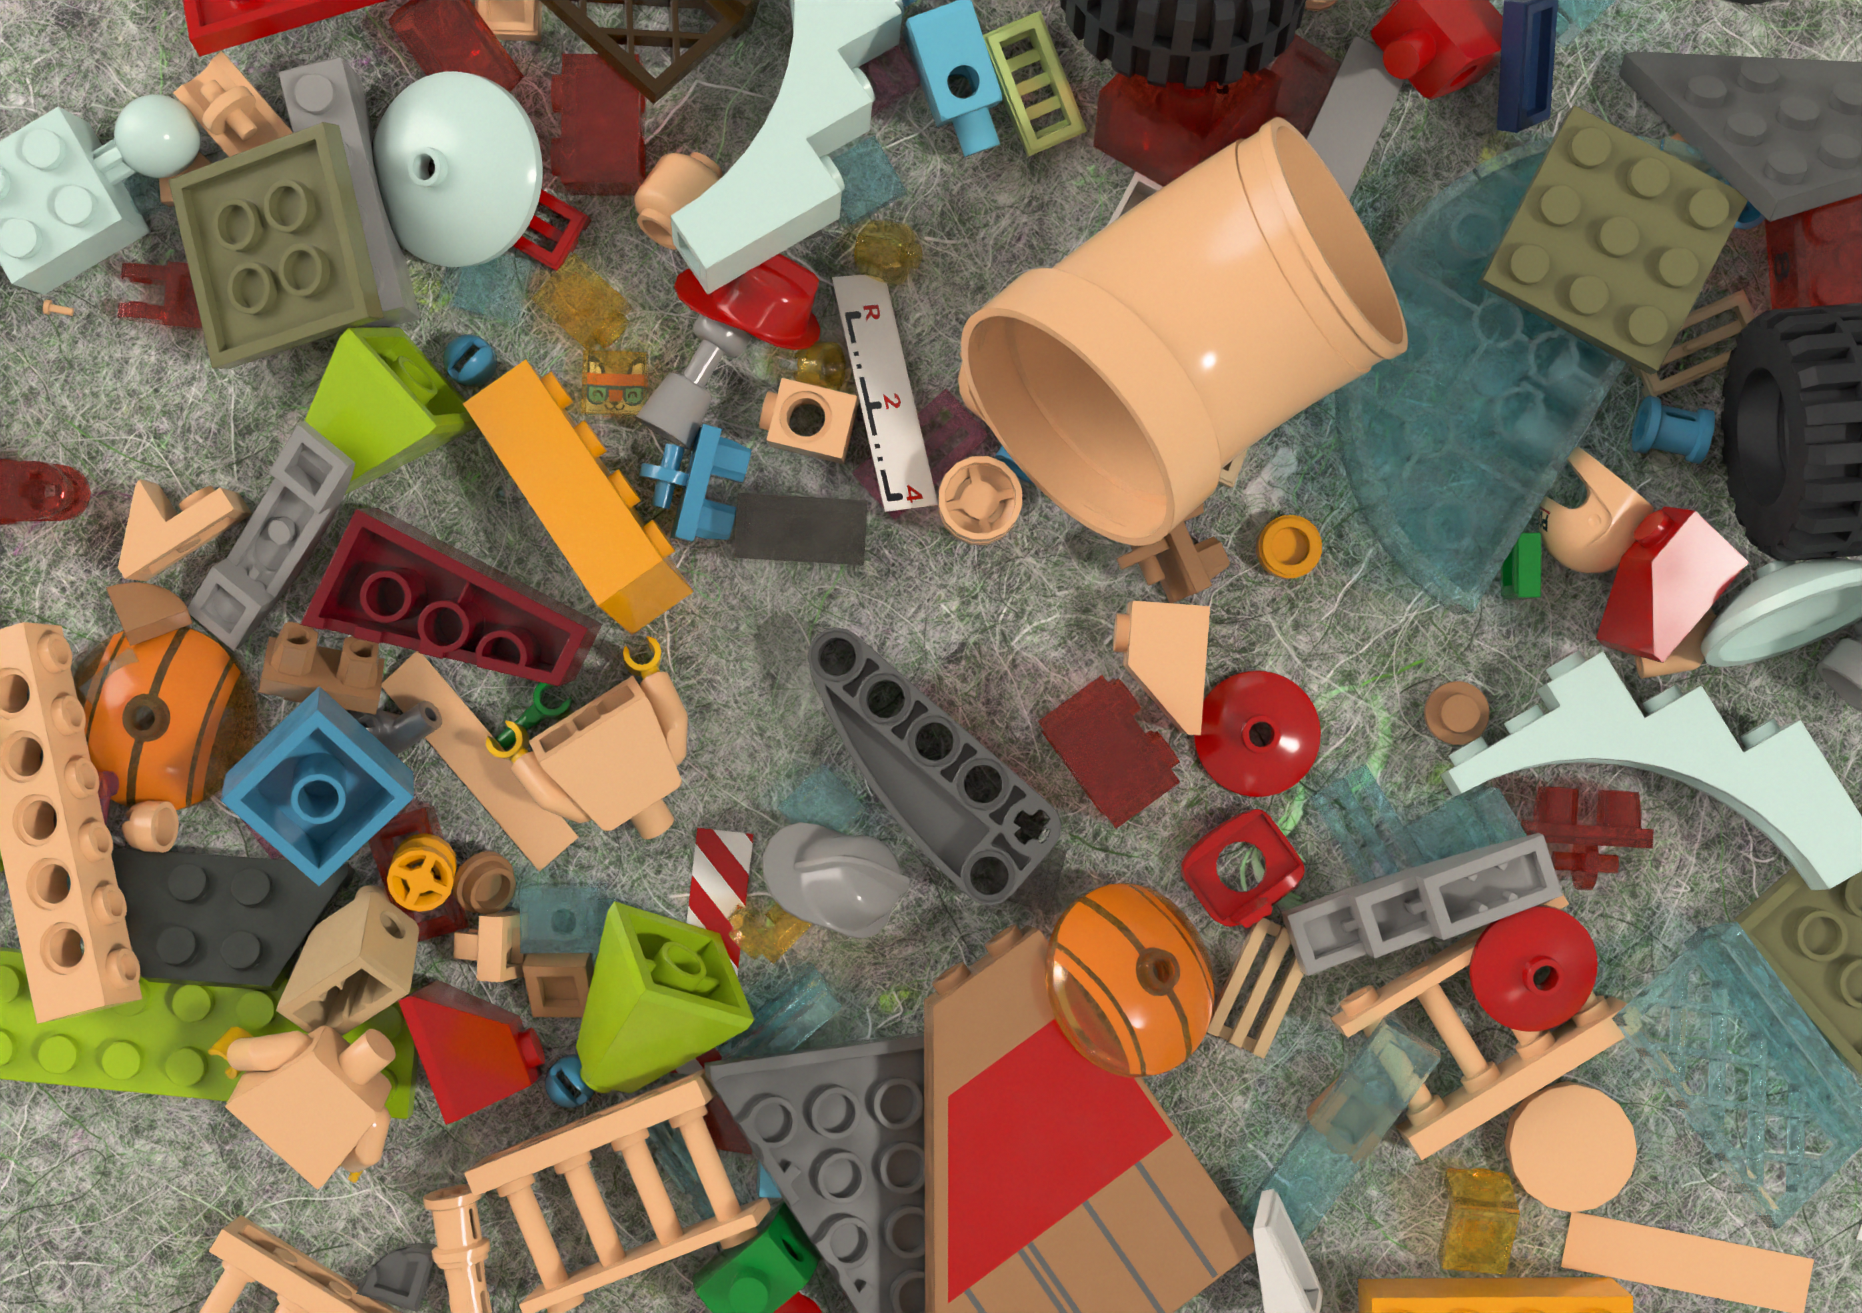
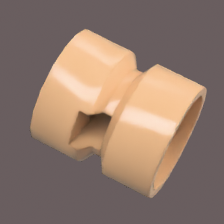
M971 456L957 462L945 474L939 488V515L944 527L957 540L970 545H988L1002 539L1013 528L1022 508V488L1016 474L1004 462L989 456Z

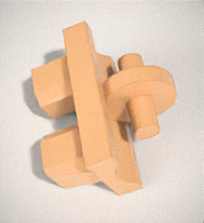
M222 51L212 58L208 66L198 76L181 85L173 92L229 157L293 133L292 129Z

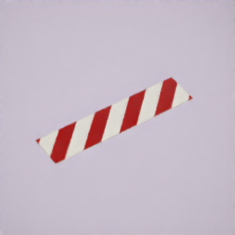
M697 828L686 923L720 933L735 973L738 976L754 834ZM730 1039L676 1068L671 1073L689 1075L704 1069V1063L727 1060Z

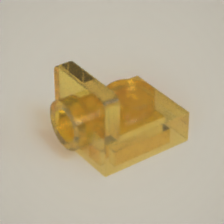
M575 253L568 258L531 298L590 354L598 345L606 349L618 340L630 323L625 316L633 309L617 290H614Z
M775 902L765 913V916L772 921L765 928L745 907L738 903L729 912L727 917L728 921L734 926L729 932V936L754 960L763 954L774 964L812 925L784 911Z
M1448 1168L1444 1184L1449 1205L1438 1250L1442 1269L1506 1275L1520 1217L1519 1207L1509 1176L1506 1173L1494 1172L1485 1168H1473L1470 1170Z

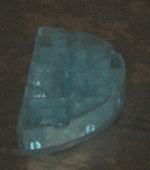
M1635 136L1733 187L1708 162L1704 149L1666 137L1658 140ZM1547 137L1515 147L1476 166L1472 171L1452 182L1431 199L1391 240L1381 254L1380 259L1391 281L1404 317L1408 335L1407 350L1393 359L1382 360L1373 365L1366 374L1335 390L1336 430L1341 458L1351 491L1365 521L1382 548L1401 571L1426 595L1454 615L1474 612L1626 364L1625 361L1477 284L1553 137Z

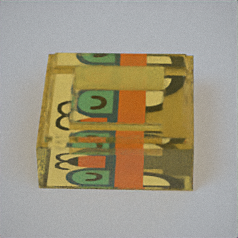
M583 350L581 414L584 416L635 418L648 399V353Z

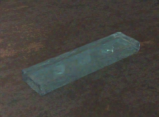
M1384 1016L1319 1104L1311 1118L1308 1119L1241 1210V1221L1253 1228L1261 1192L1274 1188L1275 1192L1279 1194L1301 1244H1303L1441 1060L1440 1050L1387 1016Z

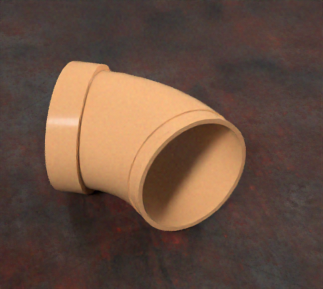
M1280 117L1270 120L1261 126L1259 132L1247 139L1237 140L1173 180L1095 234L1054 267L1037 268L1024 272L969 317L964 325L961 337L963 367L972 394L993 433L1019 468L1048 498L1081 524L1111 540L1133 546L1152 545L1161 541L1213 494L1220 479L1221 469L1265 435L1323 397L1366 374L1373 365L1384 359L1390 360L1399 356L1408 347L1407 329L1397 296L1361 220L1342 188L1314 148L1293 125Z

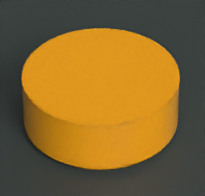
M1284 515L1271 520L1262 528L1256 541V555L1259 563L1269 574L1281 579H1294L1309 573L1317 565L1322 553V540L1317 528L1309 520L1297 515Z

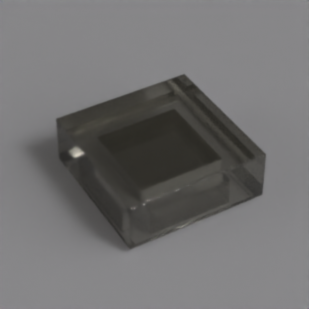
M1016 836V838H1017L1020 842H1022V843H1024V844H1025V842L1028 840V839H1025V838H1021V837ZM1053 847L1012 896L1006 900L1050 912L1067 851ZM999 859L996 863L988 893L999 891L1008 881V869L1003 861Z

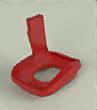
M1261 809L1247 810L1221 823L1197 841L1188 850L1181 863V875L1188 887L1208 914L1216 922L1226 927L1243 925L1245 928H1249L1253 923L1260 922L1264 916L1271 915L1273 909L1271 906L1298 887L1304 878L1305 872L1304 864L1298 853L1272 818ZM1234 842L1253 844L1261 851L1265 860V873L1262 880L1256 887L1248 891H1234L1227 888L1220 881L1217 874L1216 863L1219 854L1226 846Z

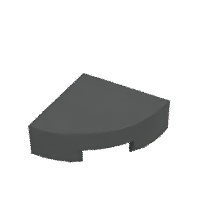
M414 1243L401 1246L387 1253L367 1272L356 1294L418 1312L422 1307L435 1265L432 1258V1250L437 1245Z

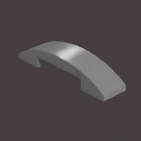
M303 421L295 427L268 472L275 479L228 557L211 567L187 607L189 614L233 651L240 648L257 629L307 562L332 521L346 493L354 471L355 462L307 422Z

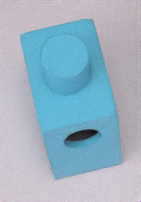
M957 0L908 18L902 34L937 128L953 123L964 157L1000 145L988 109L996 107L1003 98L972 1ZM954 75L965 77L969 81L972 95L967 98L954 96L947 81L948 78Z

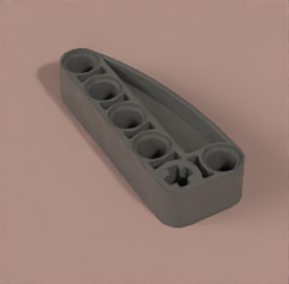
M836 627L823 630L813 639L809 646L808 662L824 706L845 748L867 783L907 835L969 898L984 905H995L1004 902L1012 896L1055 846L1061 832L1059 814L1047 800L856 634L847 629ZM845 641L855 649V664L844 675H830L823 668L821 661L822 653L831 643ZM885 682L895 683L900 686L905 696L904 706L901 711L890 718L876 716L869 705L872 690ZM931 724H941L947 727L952 733L954 740L953 748L949 755L937 761L927 760L920 754L917 748V737L920 731ZM981 765L990 766L995 769L1002 780L1000 794L996 799L988 803H978L972 800L966 793L964 786L965 778L969 771ZM1039 809L1042 810L1049 819L1043 824L1049 830L1046 839L1042 842L1035 838H1030L1025 843L1019 841L1014 835L1021 828L1014 823L1017 814L1023 810L1025 813L1033 815ZM988 856L996 857L1003 861L1009 873L1005 886L994 893L980 891L975 887L971 879V869L974 863Z

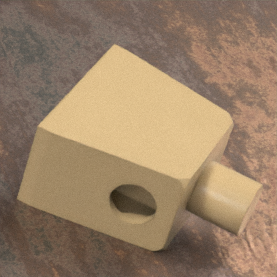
M374 885L360 888L352 902L317 924L310 932L276 1011L307 1033L314 1031L320 1026H329L343 1036L409 994L412 984L419 927L416 921L393 905V897L386 889Z

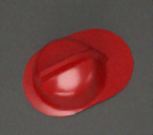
M780 253L708 295L691 269H686L676 278L674 290L678 298L691 310L705 317L746 331L758 339L780 348L791 350L808 349L819 340L821 328L816 316L811 311L819 287V279L813 272Z

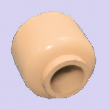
M677 152L663 155L634 196L635 207L639 213L637 222L642 231L658 244L676 250L677 248L673 244L670 216L700 197L722 178L723 173L720 167L709 157L698 152H693L690 156Z

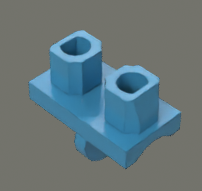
M702 424L694 440L686 473L679 471L685 448L666 443L660 466L646 463L641 465L639 476L656 481L651 501L652 506L669 510L675 487L682 488L670 538L685 542H693L695 537L714 540H729L737 507L704 498L710 475L743 483L751 456V449L733 440L720 437L721 428Z

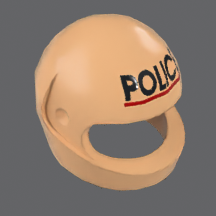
M1576 446L1564 457L1585 485L1587 490L1586 499L1579 507L1569 509L1544 495L1538 513L1539 533H1541L1542 542L1549 554L1563 566L1581 573H1604L1619 567L1622 555L1636 541L1634 539L1636 528L1648 515L1655 511V508L1608 468Z

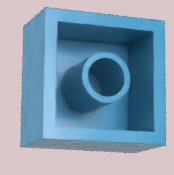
M319 686L225 774L221 801L307 877L320 886L414 798L413 771Z

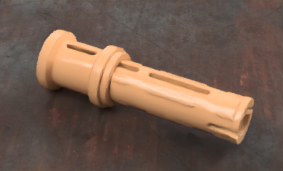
M469 1184L438 1189L423 1197L424 1208L432 1211L437 1246L432 1250L433 1262L437 1263L438 1268L444 1269L451 1313H492L484 1260L488 1258V1252L491 1247L489 1239L482 1236L476 1202L482 1197V1194L474 1197Z

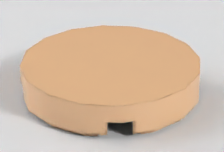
M1571 1081L1554 1083V1086H1548L1524 1098L1510 1117L1504 1141L1506 1156L1510 1162L1513 1175L1521 1188L1545 1206L1571 1213L1596 1209L1617 1196L1632 1175L1637 1154L1633 1125L1621 1106L1595 1087Z

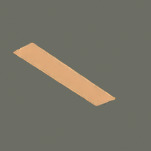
M416 651L382 683L381 687L403 713L421 701H429L438 709L442 717V725L426 736L425 739L539 872L579 837L561 816L543 810L512 773L513 763L511 760L495 757L488 751L486 738L487 736L493 737L423 654ZM499 744L501 750H503L504 752H506V751L503 749V747Z
M1572 1212L1561 1267L1789 1313H1804L1814 1259L1580 1212Z

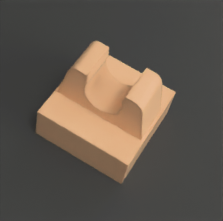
M503 911L479 916V929H469V932H454L453 958L477 961L476 981L504 982L524 977L522 966L529 951L530 912Z

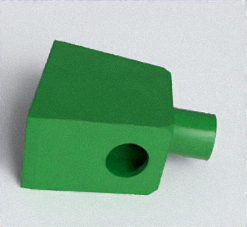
M785 1201L769 1212L756 1226L757 1235L737 1246L725 1249L692 1276L694 1291L712 1313H773L809 1282L821 1258ZM782 1239L785 1240L792 1247V1249L797 1255L796 1257L793 1258L789 1254V1252L786 1250L782 1242Z

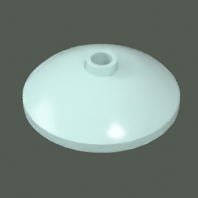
M456 71L441 72L423 77L405 88L384 113L373 140L372 157L382 202L396 240L416 257L426 262L446 267H471L484 264L499 257L511 248L523 235L534 216L540 198L543 178L542 155L537 134L529 116L514 96L502 86L482 76ZM432 158L435 163V171L430 178L428 167Z
M1819 558L1797 564L1795 561L1785 562L1783 560H1775L1766 564L1756 572L1757 581L1739 591L1727 602L1708 627L1700 648L1705 661L1711 666H1737L1791 652L1862 620V561L1842 558Z

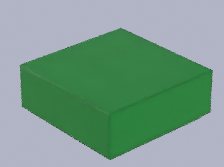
M1515 533L1504 536L1500 540L1501 596H1503V600L1540 598L1541 533Z

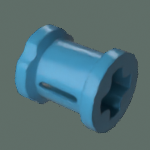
M1647 396L1641 403L1634 422L1632 449L1634 452L1643 454L1647 453L1650 449L1679 454L1685 457V461L1701 464L1708 453L1715 429L1714 411L1698 408L1696 412L1665 406L1661 404V400L1658 397Z

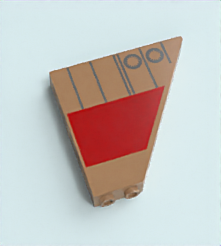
M1016 924L1010 925L985 943L984 947L988 954L967 968L964 962H960L939 975L932 982L936 991L924 999L925 1313H1174L1254 1252V1240L1139 1074H1130L1126 1054L1069 971L1054 960L1055 951L1040 929L1026 925L1020 930Z

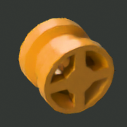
M427 833L412 835L400 843L394 852L387 877L389 892L398 904L406 909L421 912L433 910L445 902L451 894L457 868L456 855L449 843L439 836ZM423 862L422 865L412 868V865Z

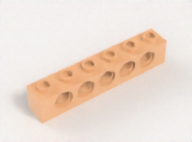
M22 622L0 629V851L38 1024L77 1017L141 1000L142 994L139 985L140 965L132 951L125 920L127 912L126 901L122 891L118 888L111 856L113 840L109 829L104 823L98 796L99 776L91 762L85 736L86 716L81 703L77 699L72 676V651L69 643L64 638L62 626ZM28 688L30 690L29 701H27ZM41 750H43V762H42V765H41V761H40V753H41ZM54 812H56L57 815L56 828L54 826L53 821ZM68 874H69L70 881H71L70 891L68 890V887H67V876H68ZM81 937L84 942V954H82L80 948Z

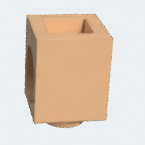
M781 378L778 393L768 391L766 394L759 428L769 431L767 442L773 448L845 464L859 406L858 398L856 395ZM812 404L821 408L825 413L823 427L812 436L805 437L795 434L790 429L792 413L802 405Z

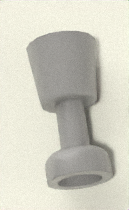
M699 314L693 325V331L702 342L682 376L669 372L635 416L641 424L656 434L688 450L693 444L712 400V396L704 389L706 383L723 354L729 357H737L745 350L751 340V337L745 331L712 320Z

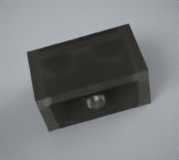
M738 493L734 558L740 562L866 569L870 510L868 500Z

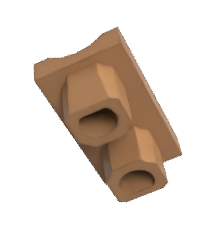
M1204 503L1197 507L1161 541L1146 546L1130 545L1131 552L1116 558L1121 570L1138 563L1148 586L1160 581L1170 603L1177 602L1211 587L1210 580L1226 569L1230 561L1222 543L1215 536L1194 545L1184 522L1204 513Z
M288 621L284 624L277 638L269 636L258 693L284 697L283 700L302 703L320 686L346 711L352 710L376 715L380 701L385 659L379 658L378 643L353 638L354 636L344 639L342 650L316 646L318 639L317 631L311 627L300 625V623Z

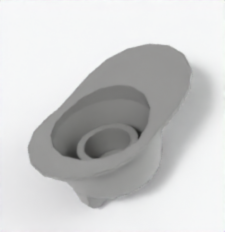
M799 822L781 828L769 839L763 854L764 880L771 896L784 911L802 921L838 932L847 937L864 939L878 934L888 923L891 910L897 903L899 896L910 888L911 880L901 874L898 861L890 848L879 839L865 835L848 836L820 825Z

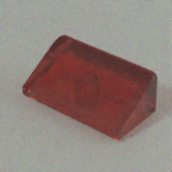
M409 0L388 19L391 27L427 76L435 73L455 71L475 74L494 81L509 93L525 77L470 0Z

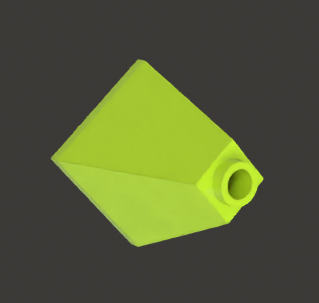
M400 327L348 328L337 342L304 420L355 462L354 471L345 495L477 427L463 405L466 400Z
M614 901L607 912L576 1049L582 1065L580 1076L587 1086L596 1092L604 1094L610 1093L612 1090L631 1094L747 1030L753 1023L754 1017L720 933Z

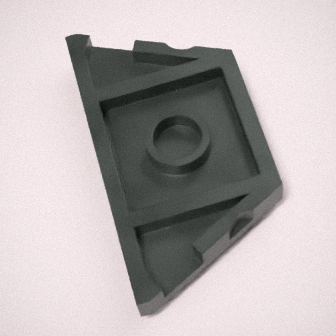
M113 848L111 854L118 888L122 891L126 901L127 912L125 920L133 952L139 961L141 977L148 982L277 991L294 967L296 954L305 945L310 932L317 924L322 922L320 918L342 887L347 889L354 877V869L349 864H343L324 883L318 886L289 860L181 852H144L138 849Z

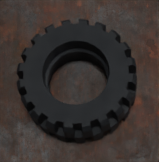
M1060 0V7L1066 13L1065 21L1078 40L1084 39L1083 46L1097 60L1102 62L1107 58L1112 62L1111 67L1115 72L1130 79L1133 74L1146 77L1148 85L1166 88V82L1184 84V90L1203 89L1206 82L1217 81L1219 86L1231 84L1240 80L1244 71L1253 75L1272 63L1273 57L1276 58L1285 52L1293 42L1295 31L1301 26L1306 0Z
M1850 303L1767 310L1747 323V326L1740 331L1736 338L1737 347L1730 352L1727 362L1729 374L1723 383L1722 396L1725 400L1724 411L1721 412V430H1724L1722 456L1723 464L1727 466L1728 479L1726 483L1729 496L1734 498L1736 505L1734 513L1738 523L1746 527L1745 536L1749 542L1758 547V551L1777 561L1783 560L1786 562L1862 556V304Z

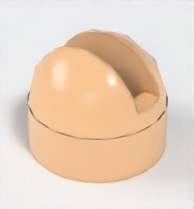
M166 801L140 802L126 812V816L130 821H125L122 824L121 831L126 842L131 847L144 852L161 853L167 852L172 848L176 841L179 827L178 814L172 803Z

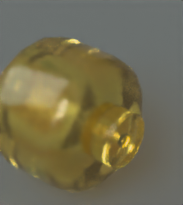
M880 219L873 220L867 223L858 234L854 250L855 265L858 267L860 275H866L888 285L898 286L907 280L910 269H918L920 266L922 247L920 244L915 243V233L906 223Z

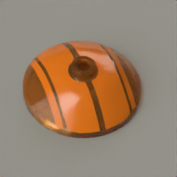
M185 626L132 646L129 645L124 631H119L96 646L83 660L73 677L77 699L81 703L86 716L84 731L90 759L99 776L98 791L120 805L131 808L140 802L166 801L172 803L177 811L201 804L223 790L225 774L252 749L257 726V706L251 682L244 668L232 652L218 640L200 630ZM144 706L151 708L155 715L154 723L148 730L142 728L138 722V713Z
M1115 883L1093 889L1081 895L1059 917L1050 936L1046 952V988L1054 1016L1064 1035L1074 1048L1097 1067L1122 1077L1144 1078L1170 1071L1185 1062L1196 1051L1208 1030L1215 998L1211 961L1199 932L1188 916L1169 898L1151 888L1131 883ZM1153 965L1155 966V968H1156V970H1157L1158 979H1157L1156 976L1154 975Z

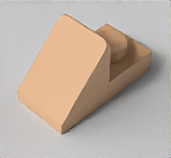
M140 479L137 481L134 489L118 569L125 579L146 582L252 514L238 492L224 488L215 490L213 486H208L182 500L179 504L182 512L178 514L158 484Z

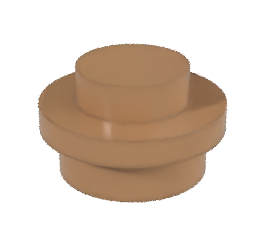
M1452 681L1438 686L1431 692L1424 707L1425 723L1429 731L1438 740L1447 744L1463 745L1476 740L1484 732L1489 721V705L1485 696L1478 688L1466 682Z
M486 851L473 855L461 865L454 877L452 886L454 898L465 910L473 913L492 914L500 911L511 901L515 894L516 879L512 865L497 852Z

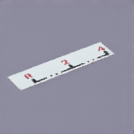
M885 273L832 277L884 511L937 506L938 502Z

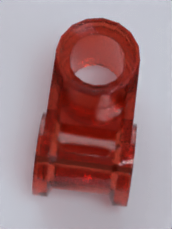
M0 459V525L18 524V522L73 520L81 515L88 506L91 495L89 482L84 474L76 468L41 461ZM55 486L54 496L45 498V488Z

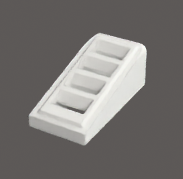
M1274 1188L1262 1191L1253 1226V1238L1264 1313H1320L1324 1293L1323 1288L1279 1194L1275 1192Z

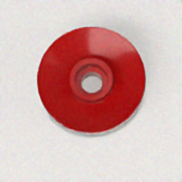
M1247 671L1226 678L1217 684L1204 698L1201 735H1194V744L1203 768L1219 785L1240 795L1266 797L1286 791L1297 784L1308 773L1319 751L1321 729L1319 717L1312 701L1296 683L1272 672ZM1257 722L1266 723L1272 733L1270 741L1261 747L1255 746L1249 738L1250 728Z
M1537 905L1491 922L1478 938L1471 955L1469 968L1471 987L1475 998L1483 1010L1505 1027L1525 1032L1547 1030L1564 1023L1574 1016L1589 998L1597 976V953L1588 931L1578 920L1556 907ZM1542 966H1550L1551 970L1548 977L1542 983L1534 984L1533 976L1536 970Z

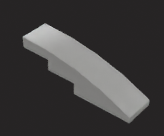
M1354 36L1348 46L1326 97L1318 109L1305 138L1328 167L1348 200H1350L1405 80L1395 78L1388 73L1383 63L1384 52L1379 46L1357 36Z
M1536 833L1409 868L1282 911L1281 914L1300 971L1310 976L1366 954L1373 958H1378L1434 936L1441 940H1446L1561 897L1563 894L1544 835Z

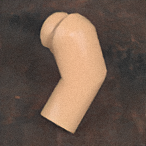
M1710 607L1663 663L1635 655V664L1639 677L1645 679L1697 669L1705 659L1700 648L1708 627L1717 617L1713 609Z

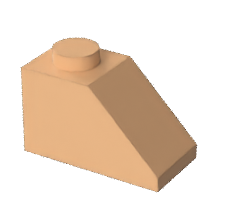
M1146 601L1128 602L1127 614L1116 613L1113 651L1124 652L1123 666L1180 733L1201 735L1210 606Z

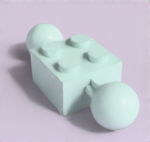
M150 94L138 97L122 109L115 124V138L104 145L100 143L89 122L58 106L0 141V265L11 284L45 295L151 232L125 187L123 180L136 172L152 178H168L182 173L193 163L200 148L201 136L198 123L186 106L178 100L165 95Z

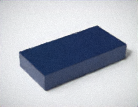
M1504 0L1497 130L1518 133L1551 117L1558 0Z

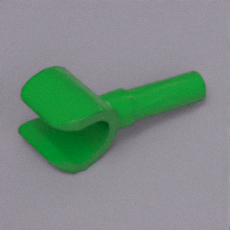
M540 682L533 693L534 703L514 722L520 724L528 731L545 718L559 719L570 711L572 697L564 701L561 707L557 709H547L541 704V698L544 692L551 689L554 685ZM507 727L495 739L506 750L516 741V735L511 728Z

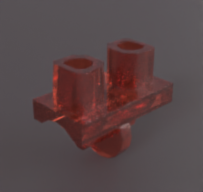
M1539 786L1533 809V820L1521 819L1520 838L1540 833L1544 835L1546 843L1573 844L1572 852L1553 851L1551 860L1555 870L1571 871L1572 882L1576 890H1593L1598 873L1617 874L1619 869L1618 855L1599 854L1598 846L1653 849L1654 829L1641 827L1642 813L1639 792L1598 789L1597 822L1580 823L1577 822L1579 789Z

